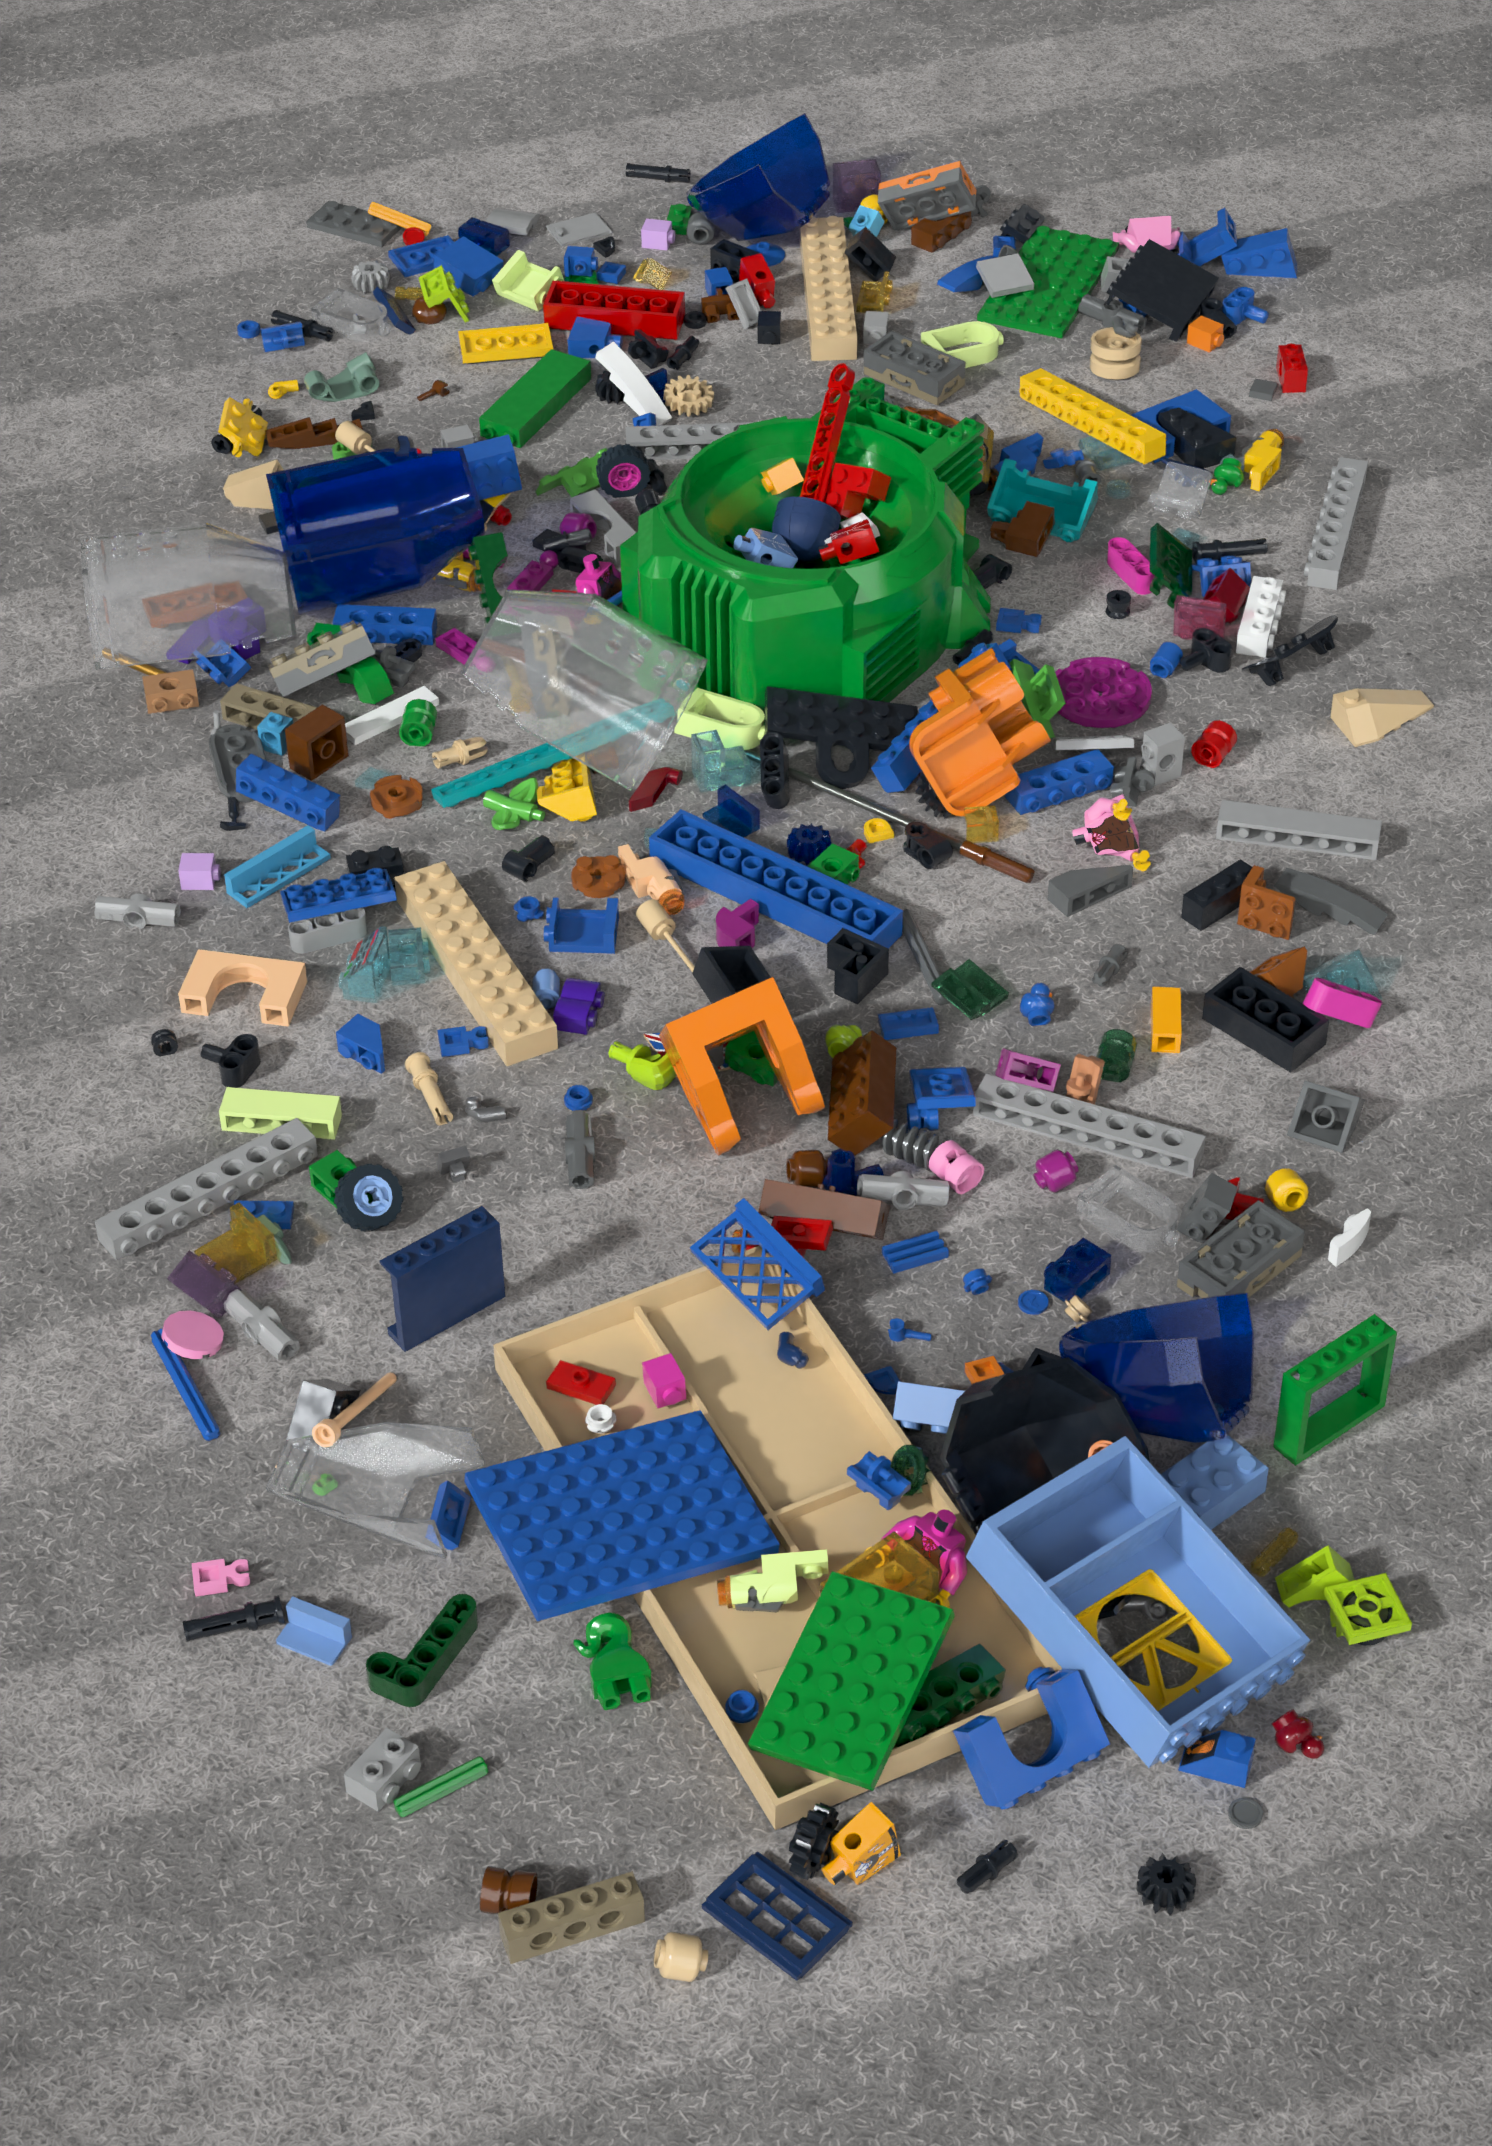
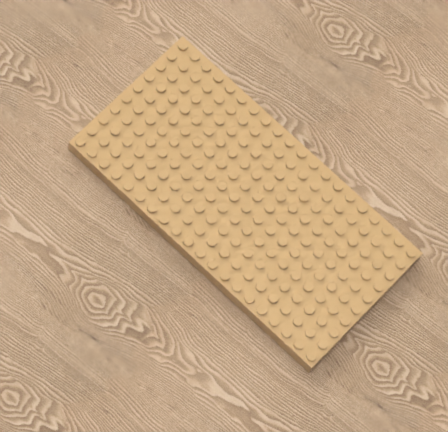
M757 1246L746 1250L745 1257H761L762 1247ZM723 1263L722 1273L724 1275L738 1276L739 1264ZM744 1264L743 1276H760L761 1264ZM766 1264L764 1276L781 1277L782 1268L778 1264ZM706 1266L494 1344L495 1370L545 1451L701 1410L780 1544L779 1553L827 1549L829 1574H824L817 1579H805L803 1576L796 1577L798 1600L783 1604L777 1613L739 1611L733 1609L730 1575H738L753 1570L763 1573L761 1558L632 1595L775 1830L794 1823L802 1817H807L808 1811H813L816 1803L820 1804L821 1802L831 1807L868 1791V1789L750 1749L748 1742L765 1709L757 1680L754 1678V1672L787 1664L832 1571L922 1600H926L930 1595H939L940 1591L938 1593L889 1556L892 1552L891 1549L886 1552V1560L881 1565L872 1566L879 1559V1554L876 1550H873L868 1557H863L864 1551L868 1547L879 1546L883 1542L881 1538L897 1522L914 1515L923 1517L929 1512L937 1514L939 1510H949L956 1516L953 1528L964 1535L966 1539L964 1547L966 1555L976 1535L810 1298L806 1299L770 1330H767ZM742 1283L741 1292L744 1295L758 1296L759 1283ZM764 1283L762 1296H779L780 1284ZM785 1284L784 1296H796L803 1289L798 1284ZM778 1303L761 1304V1313L767 1319L778 1311ZM780 1333H792L794 1335L793 1345L801 1348L802 1352L808 1355L809 1360L804 1368L798 1369L795 1365L789 1366L778 1359L777 1350ZM671 1353L685 1377L686 1399L657 1409L644 1385L642 1362ZM560 1360L616 1379V1386L604 1403L616 1415V1423L613 1424V1428L610 1431L594 1433L587 1428L588 1424L585 1422L589 1409L595 1406V1404L547 1389L546 1381ZM869 1451L877 1457H887L891 1460V1468L911 1482V1489L901 1496L900 1503L891 1510H886L879 1504V1499L870 1492L864 1493L856 1487V1481L847 1475V1468L858 1463ZM967 1558V1575L954 1596L950 1595L948 1597L949 1608L953 1609L955 1617L930 1670L980 1643L1006 1669L1002 1683L1003 1688L995 1698L982 1701L966 1714L961 1713L950 1719L945 1726L941 1728L936 1727L925 1733L923 1737L900 1747L895 1745L875 1787L961 1751L953 1730L980 1715L996 1717L1003 1733L1048 1714L1038 1689L1036 1688L1028 1692L1025 1688L1028 1681L1027 1677L1038 1667H1052L1057 1672L1062 1669L1061 1666ZM937 1600L935 1604L940 1605V1601ZM739 1690L750 1692L759 1703L758 1715L748 1723L733 1722L725 1711L727 1699L732 1693Z

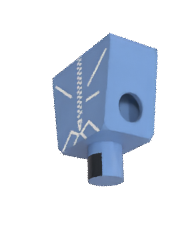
M750 528L746 536L738 535L734 540V549L740 551L745 559L775 567L793 568L798 560L784 538L776 533Z

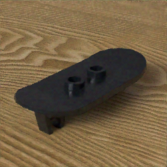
M1332 615L1319 621L1305 632L1291 638L1290 643H1284L1274 648V652L1255 664L1241 668L1242 671H1250L1251 674L1257 672L1267 686L1276 684V682L1284 679L1279 660L1287 658L1308 644H1311L1320 655L1335 648L1331 630L1338 622V617Z

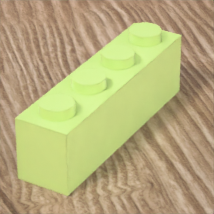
M231 1087L226 1088L219 1109L221 1128L224 1131L266 1134L298 1118L316 1138L334 1140L342 1117L340 1096Z

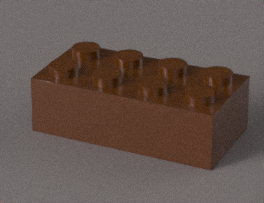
M873 1030L863 1037H858L843 1052H838L831 1063L828 1140L850 1156H856L893 1129L897 1048Z

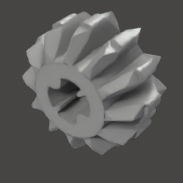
M368 260L365 263L360 262L359 265L354 266L352 283L357 291H363L364 294L369 291L373 294L377 286L381 289L388 288L390 276L388 268L385 267L384 263H378L376 260L370 262Z

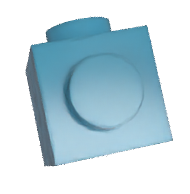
M860 205L848 228L854 236L866 226L877 237L884 224V220L879 211Z

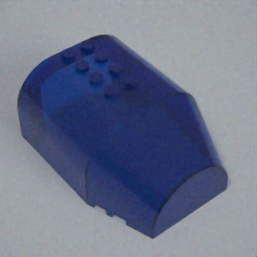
M386 448L266 474L280 541L299 615L337 607V605H347L420 589L467 550L468 546H471L473 537L485 534L481 504L463 448H432V453L422 454L417 453V448H409V454H396L395 448Z

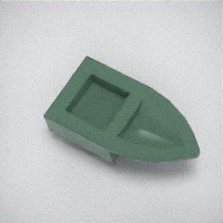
M264 1214L254 1219L256 1239L280 1262L291 1264L290 1252L282 1240L284 1235L281 1227L276 1222L272 1223Z

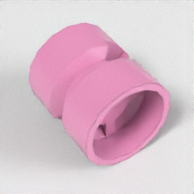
M953 1140L946 1141L937 1147L929 1160L930 1170L941 1180L948 1181L949 1187L961 1195L976 1187L984 1174L983 1165Z

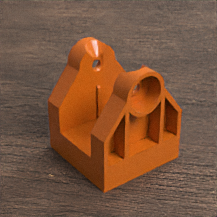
M773 977L667 1023L659 1034L683 1091L718 1156L727 1153L741 1138L707 1051L747 1033L755 1031L764 1054L797 1115L816 1113L825 1109L824 1101L816 1083L803 1042Z

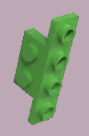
M608 449L600 450L592 458L585 457L573 467L566 466L554 476L546 475L539 481V486L535 493L539 496L563 484L569 495L574 497L600 487L596 471L597 460Z
M1012 659L1010 665L1013 675L1024 692L1023 705L1032 719L1040 722L1050 739H1052L1055 735L1050 719L1065 704L1054 667L1045 664L1035 675L1031 665Z

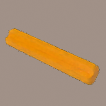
M376 202L370 204L368 210L370 215L406 229L417 227L424 232V236L429 235L431 224Z

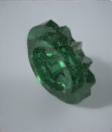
M914 1445L900 1447L895 1452L891 1461V1468L911 1482V1489L903 1496L912 1497L913 1494L921 1493L922 1486L928 1484L926 1473L931 1471L926 1468L929 1458L923 1455V1448L915 1447ZM914 1467L913 1474L906 1472V1469Z

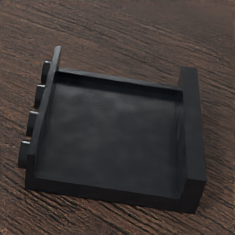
M1149 239L1144 246L1140 245L1134 255L1135 258L1131 257L1125 267L1126 270L1122 269L1116 278L1117 282L1113 281L1107 290L1109 297L1106 304L1109 305L1115 297L1123 300L1173 328L1169 339L1177 342L1201 310L1202 301L1208 299L1213 293L1219 277Z

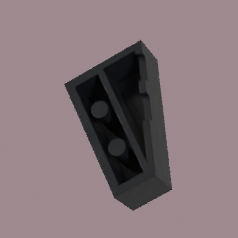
M1173 408L1159 413L1158 424L1175 437L1174 453L1185 464L1204 469L1221 464L1225 458L1235 457L1236 436L1181 408Z

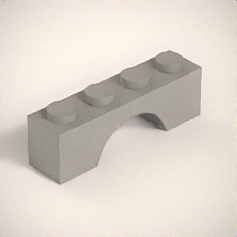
M596 489L571 497V512L587 513L592 516L597 529L607 532L604 534L605 554L616 565L621 564L620 545L636 533L631 528L629 522L625 521L619 515V512Z

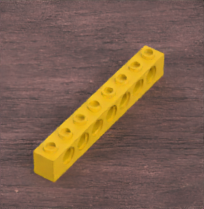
M1042 368L1020 377L1019 392L1022 399L1145 465L1166 455V434Z

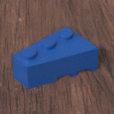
M1287 228L1237 239V247L1222 254L1223 264L1228 275L1297 278V262Z

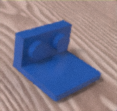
M1235 555L1222 556L1221 561L1212 560V558L1197 559V564H1192V570L1200 572L1202 597L1205 596L1213 580L1229 568L1251 587L1250 562L1243 561L1242 557H1236Z

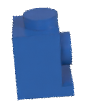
M568 246L564 255L565 277L570 275L592 276L593 271L598 268V257L594 256V248Z

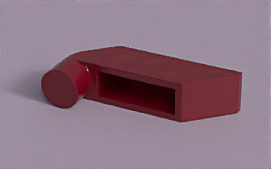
M662 767L649 771L629 799V811L633 812L652 807L668 783L678 785L681 782L683 771L671 767Z

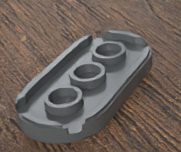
M230 724L216 729V733L212 734L209 738V752L220 791L226 797H235L238 802L248 803L256 801L236 792V768L250 754L266 760L261 739L255 731H248L247 727L242 725Z

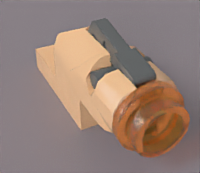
M628 844L618 847L619 863L624 867L625 877L637 897L641 898L649 895L652 899L658 900L669 915L679 913L684 907V895L677 871L667 869L664 862L657 856L640 859L637 853H633Z

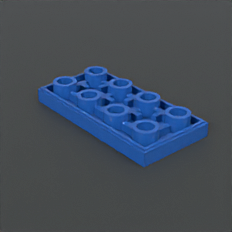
M372 868L366 873L358 875L352 873L344 874L339 879L330 881L319 879L314 881L313 884L305 886L295 884L287 887L286 890L280 891L289 923L397 900L388 871L381 868Z

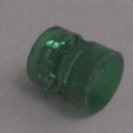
M1112 1029L1105 1032L1101 1037L1096 1057L1105 1062L1101 1076L1102 1080L1122 1082L1130 1075L1132 1061L1137 1049V1041L1131 1033L1125 1030Z

